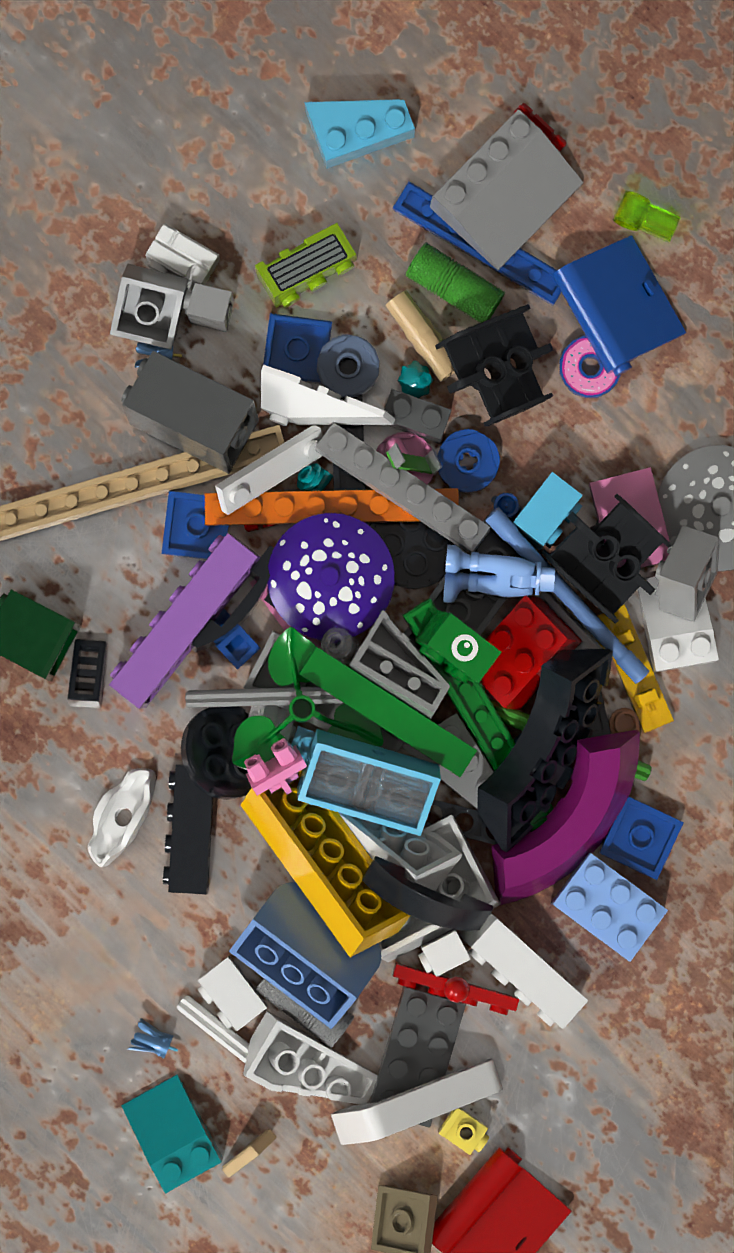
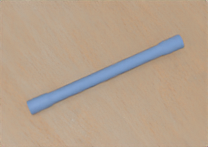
M499 507L485 519L490 527L521 558L533 563L541 562V567H551ZM555 571L553 593L604 648L613 651L612 657L635 684L640 682L649 673L646 666L619 641Z

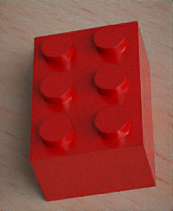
M524 596L485 639L501 651V654L481 679L480 683L505 709L520 710L539 688L541 666L562 650H575L582 641L540 597Z

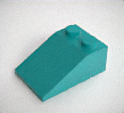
M178 1074L121 1105L144 1155L165 1194L222 1162L223 1156Z

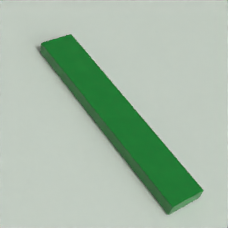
M316 646L298 673L458 777L462 776L477 752L476 749Z

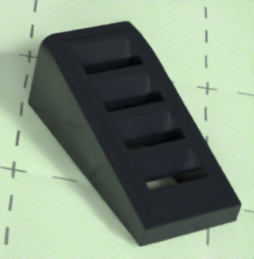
M75 639L67 697L70 706L101 708L107 648L106 641ZM81 651L98 653V658L82 657ZM80 664L97 667L96 670L80 669ZM79 677L95 679V683L79 682ZM78 690L93 692V695L78 694Z

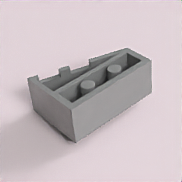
M382 610L349 668L430 720L450 685L409 642V638L389 619L388 614Z
M456 713L438 725L476 749L477 752L461 777L456 776L439 765L441 780L477 809L478 787L494 772ZM408 744L402 747L415 758L438 764Z

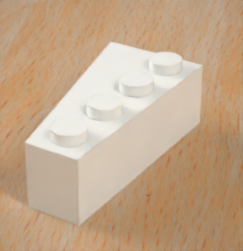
M492 913L480 930H461L458 933L471 947L468 953L481 965L487 961L495 969L491 974L504 986L508 982L513 984L517 988L514 995L525 1005L529 1006L533 1002L540 1009L537 1015L550 1027L556 1023L564 1029L588 1002L583 995Z

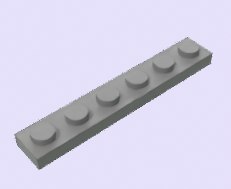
M334 422L315 447L316 452L470 555L471 552L476 551L490 531L491 527L408 471L393 468L387 457Z

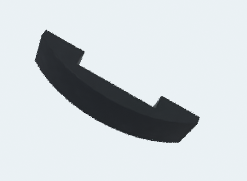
M271 545L250 570V576L257 583L222 627L212 619L208 622L191 644V650L195 653L224 640L241 626L253 612L263 596L270 577L268 564L274 549Z
M375 856L362 878V881L372 891L389 904L419 920L440 927L465 931L480 930L493 911L492 905L467 894H464L460 901L408 880L404 878L405 868L378 856Z

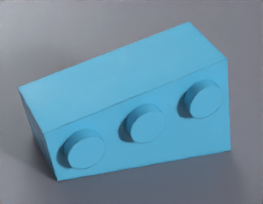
M405 100L304 102L305 112L326 169L415 137V127Z

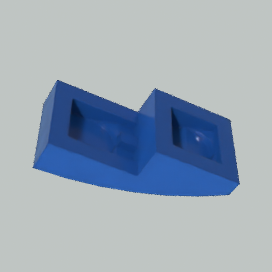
M223 609L214 622L222 627L230 617V614ZM241 626L215 645L237 670L261 649Z

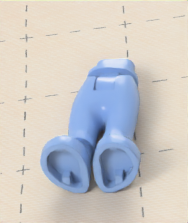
M447 545L443 602H454L459 592L468 589V592L477 591L500 597L532 595L533 588L535 595H539V591L554 592L555 568L541 567V562L533 563L520 557L480 554L479 552H471V555H469L456 545ZM462 569H470V571L474 572L482 571L494 573L496 575H484L470 572V574L459 571Z

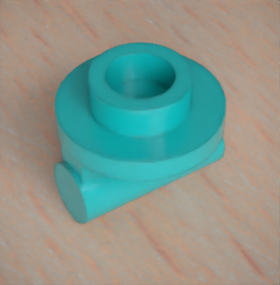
M314 463L300 470L297 487L301 491H323L332 480L333 475L319 464Z

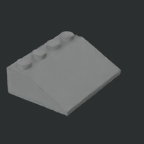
M518 109L432 196L430 208L499 271L584 182L543 131Z

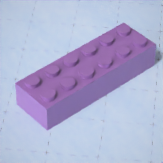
M227 533L225 537L219 535L208 549L212 554L205 562L199 560L190 571L191 581L186 587L180 585L169 598V601L173 604L166 612H158L149 624L153 629L148 636H140L129 651L133 653L130 659L124 662L121 661L111 672L110 677L113 680L109 686L138 709L147 708L190 653L192 642L211 619L215 621L250 576V570L260 559L257 553L234 535Z

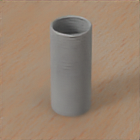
M263 979L255 989L256 992L258 991V994L263 995V998L266 997L268 1001H271L283 1013H286L291 1019L300 1023V1026L303 1025V1028L309 1030L311 1035L314 1034V1037L319 1038V1041L321 1040L324 1044H327L329 1048L336 1044L354 1019V1015L346 1011L336 1025L330 1029L266 979Z

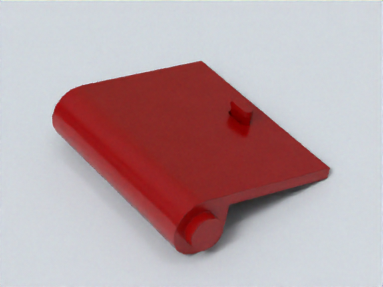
M509 1146L505 1151L499 1147L435 1220L432 1244L442 1253H536L572 1211L519 1164L522 1158Z

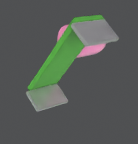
M392 437L385 444L386 454L393 468L427 474L433 473V475L442 468L433 449L425 457L409 455L400 438Z

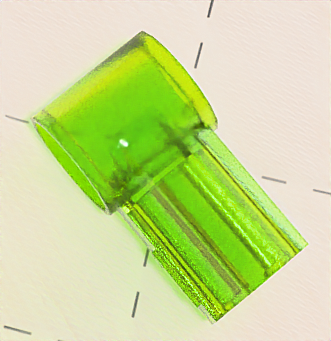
M625 191L613 221L628 230H641L669 243L681 217L651 204L648 198L638 193Z

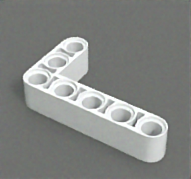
M489 1059L379 1102L354 1105L332 1113L331 1117L341 1145L371 1142L503 1090L495 1063L493 1059Z

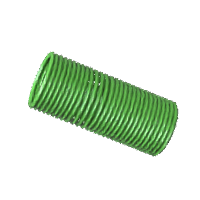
M428 242L424 243L405 274L408 279L411 278L416 284L419 283L424 289L427 288V291L430 290L434 295L437 294V297L440 296V299L443 298L448 304L451 303L456 309L459 308L461 312L467 313L469 317L480 323L490 320L505 295V291L489 283L484 277L481 278L476 272L473 273L468 267L465 268L461 263L454 262V259L451 260V257L444 254V252L441 253L436 247L433 248Z

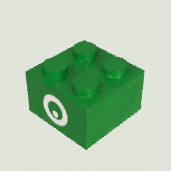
M437 610L415 640V642L422 646L419 650L422 655L432 662L436 661L439 664L443 662L446 665L444 671L458 682L462 681L465 684L468 681L479 683L501 654V651L452 613Z

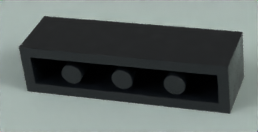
M176 765L175 771H170L169 790H174V801L167 805V822H172V835L166 834L165 853L170 854V866H164L163 885L168 886V892L207 895L214 797L201 791L192 782L184 765Z

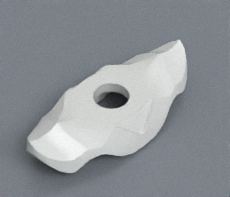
M137 768L127 772L123 781L118 786L110 789L99 801L93 816V836L88 843L89 854L99 867H107L136 838L141 825L148 815L156 781V774L153 770ZM123 809H129L132 813V819L126 826H120L117 822V816Z

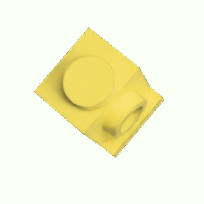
M461 1107L451 1111L438 1130L442 1137H445L469 1155H471L473 1150L479 1153L489 1139V1136L485 1134L488 1126ZM464 1127H469L472 1130L471 1137L467 1139L460 1136V1131Z

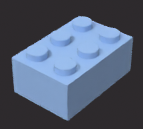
M588 853L551 902L553 906L629 962H631L668 911L592 853Z

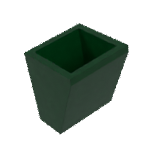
M11 589L8 595L3 593L0 597V656L52 682L81 626Z

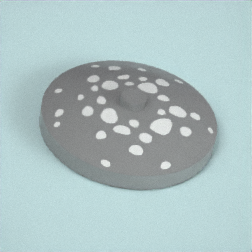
M714 445L699 448L679 459L667 472L659 487L658 498L669 540H671L673 535L678 536L683 525L719 537L718 572L734 570V447Z

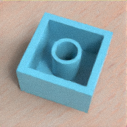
M552 472L513 523L526 540L539 551L544 545L550 549L563 532L559 528L564 520L570 523L571 521L567 518L571 512L577 514L583 506L579 503L583 495Z

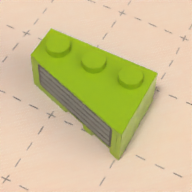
M338 223L304 239V243L290 251L287 248L279 252L280 257L267 265L263 261L255 265L257 277L276 308L280 305H283L284 308L291 306L300 299L299 294L307 289H310L311 292L316 291L327 283L326 278L334 273H337L338 276L343 275L354 267L353 262L357 260V255Z

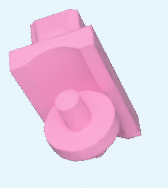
M282 738L272 745L271 750L275 757L264 763L258 754L251 756L244 762L248 772L246 776L257 796L268 789L273 793L281 787L288 795L293 792L288 783L299 778L297 772L307 767L297 746L292 747L285 738Z

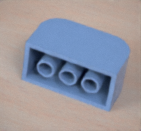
M296 882L285 883L275 889L229 950L231 954L330 1029L336 1025L355 1002L381 963V949L378 943L350 958Z

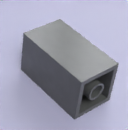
M152 351L148 359L144 358L137 370L138 378L134 385H129L122 396V406L129 424L229 474L259 422L254 400Z

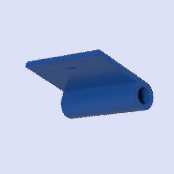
M632 235L577 259L552 274L607 374L613 372L615 376H619L632 368L630 362L637 357L686 334L684 327Z

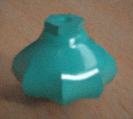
M414 360L411 364L401 367V375L397 381L401 386L402 393L420 398L430 393V386L434 380L430 375L429 367L423 366Z

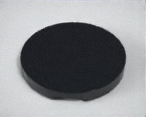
M375 522L369 524L381 536L391 553L395 578L398 579L395 582L396 586L407 589L426 588L441 581L445 576L447 545L456 544L423 522Z
M239 706L208 707L200 711L189 721L182 736L181 757L189 778L201 791L217 799L232 800L246 796L251 789L250 782L246 776L247 770L236 766L232 762L236 731L240 724L249 717V714L245 712L246 710Z

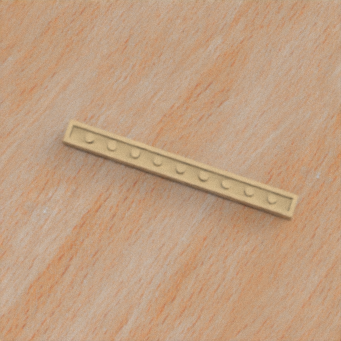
M280 425L252 432L229 474L238 472L285 443ZM183 452L0 506V541L229 474Z

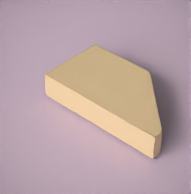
M271 1130L264 1131L244 1147L238 1155L223 1165L222 1171L228 1178L259 1156L277 1137Z

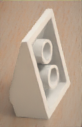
M655 576L644 578L655 589L657 588L659 579H656ZM639 587L637 589L651 667L654 673L712 663L719 660L706 599L695 621H691L659 610V597L655 595L656 590L649 595L643 588Z

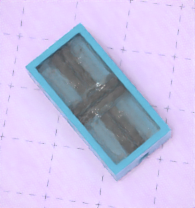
M317 729L305 762L307 767L303 769L297 786V800L421 836L441 780L439 765Z

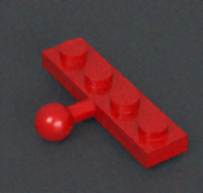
M399 963L395 964L392 974L393 977L398 978L397 984L413 989L416 988L417 984L429 987L428 993L447 997L448 1000L455 1003L462 1002L477 1006L478 1001L490 1004V1011L508 1015L509 1010L516 1012L519 1003L518 997L469 984L461 977L448 978L441 975L436 977L434 973H427L424 970Z

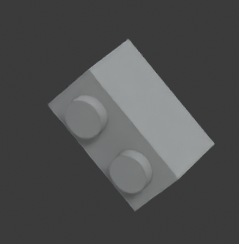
M194 283L193 290H187L183 309H185V314H187L190 324L227 332L234 299L231 291Z

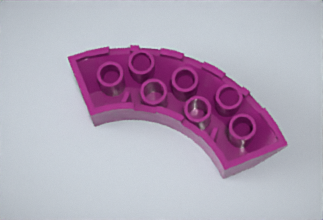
M638 729L577 740L576 763L571 777L573 782L565 798L562 797L554 809L546 816L547 820L532 832L530 831L507 853L498 844L492 845L495 894L500 905L524 899L554 885L572 873L588 853H593L601 845L627 801L633 786L639 758L640 731Z

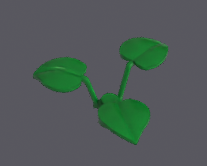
M289 627L275 641L269 655L268 669L271 678L279 686H287L294 683L296 697L289 705L290 715L276 728L272 720L265 716H252L244 720L235 734L232 762L236 766L246 768L245 760L253 755L259 754L264 763L275 757L271 750L272 745L285 738L279 732L293 720L306 722L312 717L332 725L327 732L377 747H381L384 741L379 725L346 704H341L336 708L334 720L315 711L313 700L303 695L300 687V682L308 683L310 681L298 674L315 648V645L296 629Z

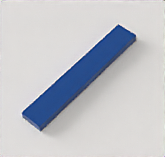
M411 182L407 183L393 206L395 212L554 306L562 293L552 276L557 271L556 269L520 248L499 271L496 270L430 208L433 195Z

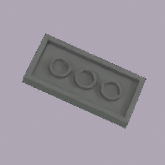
M403 987L370 1103L379 1102L446 1075L466 1004L461 1002L455 1003L447 998ZM433 1119L427 1120L418 1125L430 1128Z

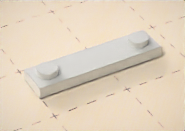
M312 425L215 485L221 510L227 515L231 514L322 457L321 454L315 451L316 445L323 437L321 428Z

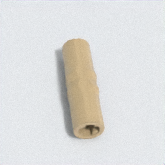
M408 291L401 292L385 306L402 328L407 339L414 345L416 352L423 357L440 382L455 373L445 348L437 350L435 348V345L440 343L443 338L434 328L431 320L421 311Z

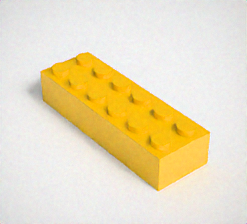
M303 769L297 772L299 778L288 783L293 791L288 795L281 787L273 793L268 789L257 796L251 787L241 803V807L350 958L400 931L411 915L386 902L362 881L363 875L373 860L339 813L297 800V786Z

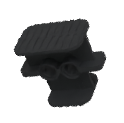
M529 304L461 330L435 345L436 350L445 348L458 378V381L447 386L449 393L452 394L469 386L479 391L490 416V420L484 422V426H490L517 415L553 397L552 393L543 395L532 370L533 360L554 350L551 343L538 348L523 314L531 309ZM510 358L515 361L516 368L512 366ZM484 368L489 371L491 379L486 376Z
M618 494L614 497L619 503L598 525L589 527L574 512H571L567 518L576 528L551 554L546 550L541 552L561 575L615 624L619 620L614 613L639 587L643 588L649 595L656 590L639 574L641 565L662 543L668 548L671 546L666 538ZM606 539L605 544L601 548L596 549L597 544L601 540ZM627 558L626 563L622 567L617 568L618 563Z

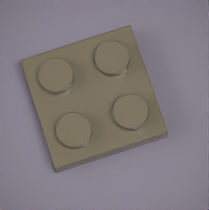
M378 1185L371 1250L384 1253H431L438 1195Z

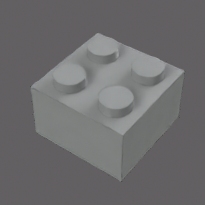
M127 264L121 278L110 335L171 350L177 335L189 279Z
M683 525L678 536L673 535L670 540L671 546L667 550L669 555L666 561L661 560L657 567L655 578L659 579L655 595L659 597V610L695 621L718 573L719 537Z

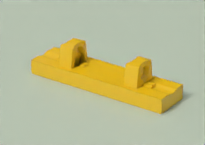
M624 604L614 613L619 620L616 624L604 613L597 617L623 645L631 643L625 647L632 651L649 670V673L640 682L635 684L612 657L631 705L638 716L642 731L647 733L674 720Z

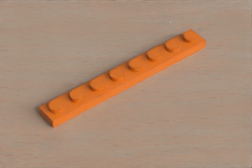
M458 488L435 489L459 505ZM375 490L264 492L229 515L221 510L217 493H205L206 526L296 524L310 516L324 513L344 514L359 519L364 523L421 522Z

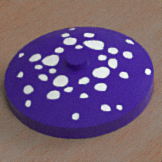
M317 514L294 524L278 540L268 564L270 574L267 582L268 590L277 612L289 626L303 635L318 640H344L368 630L375 624L382 610L386 611L394 591L395 569L386 543L369 525L344 514Z

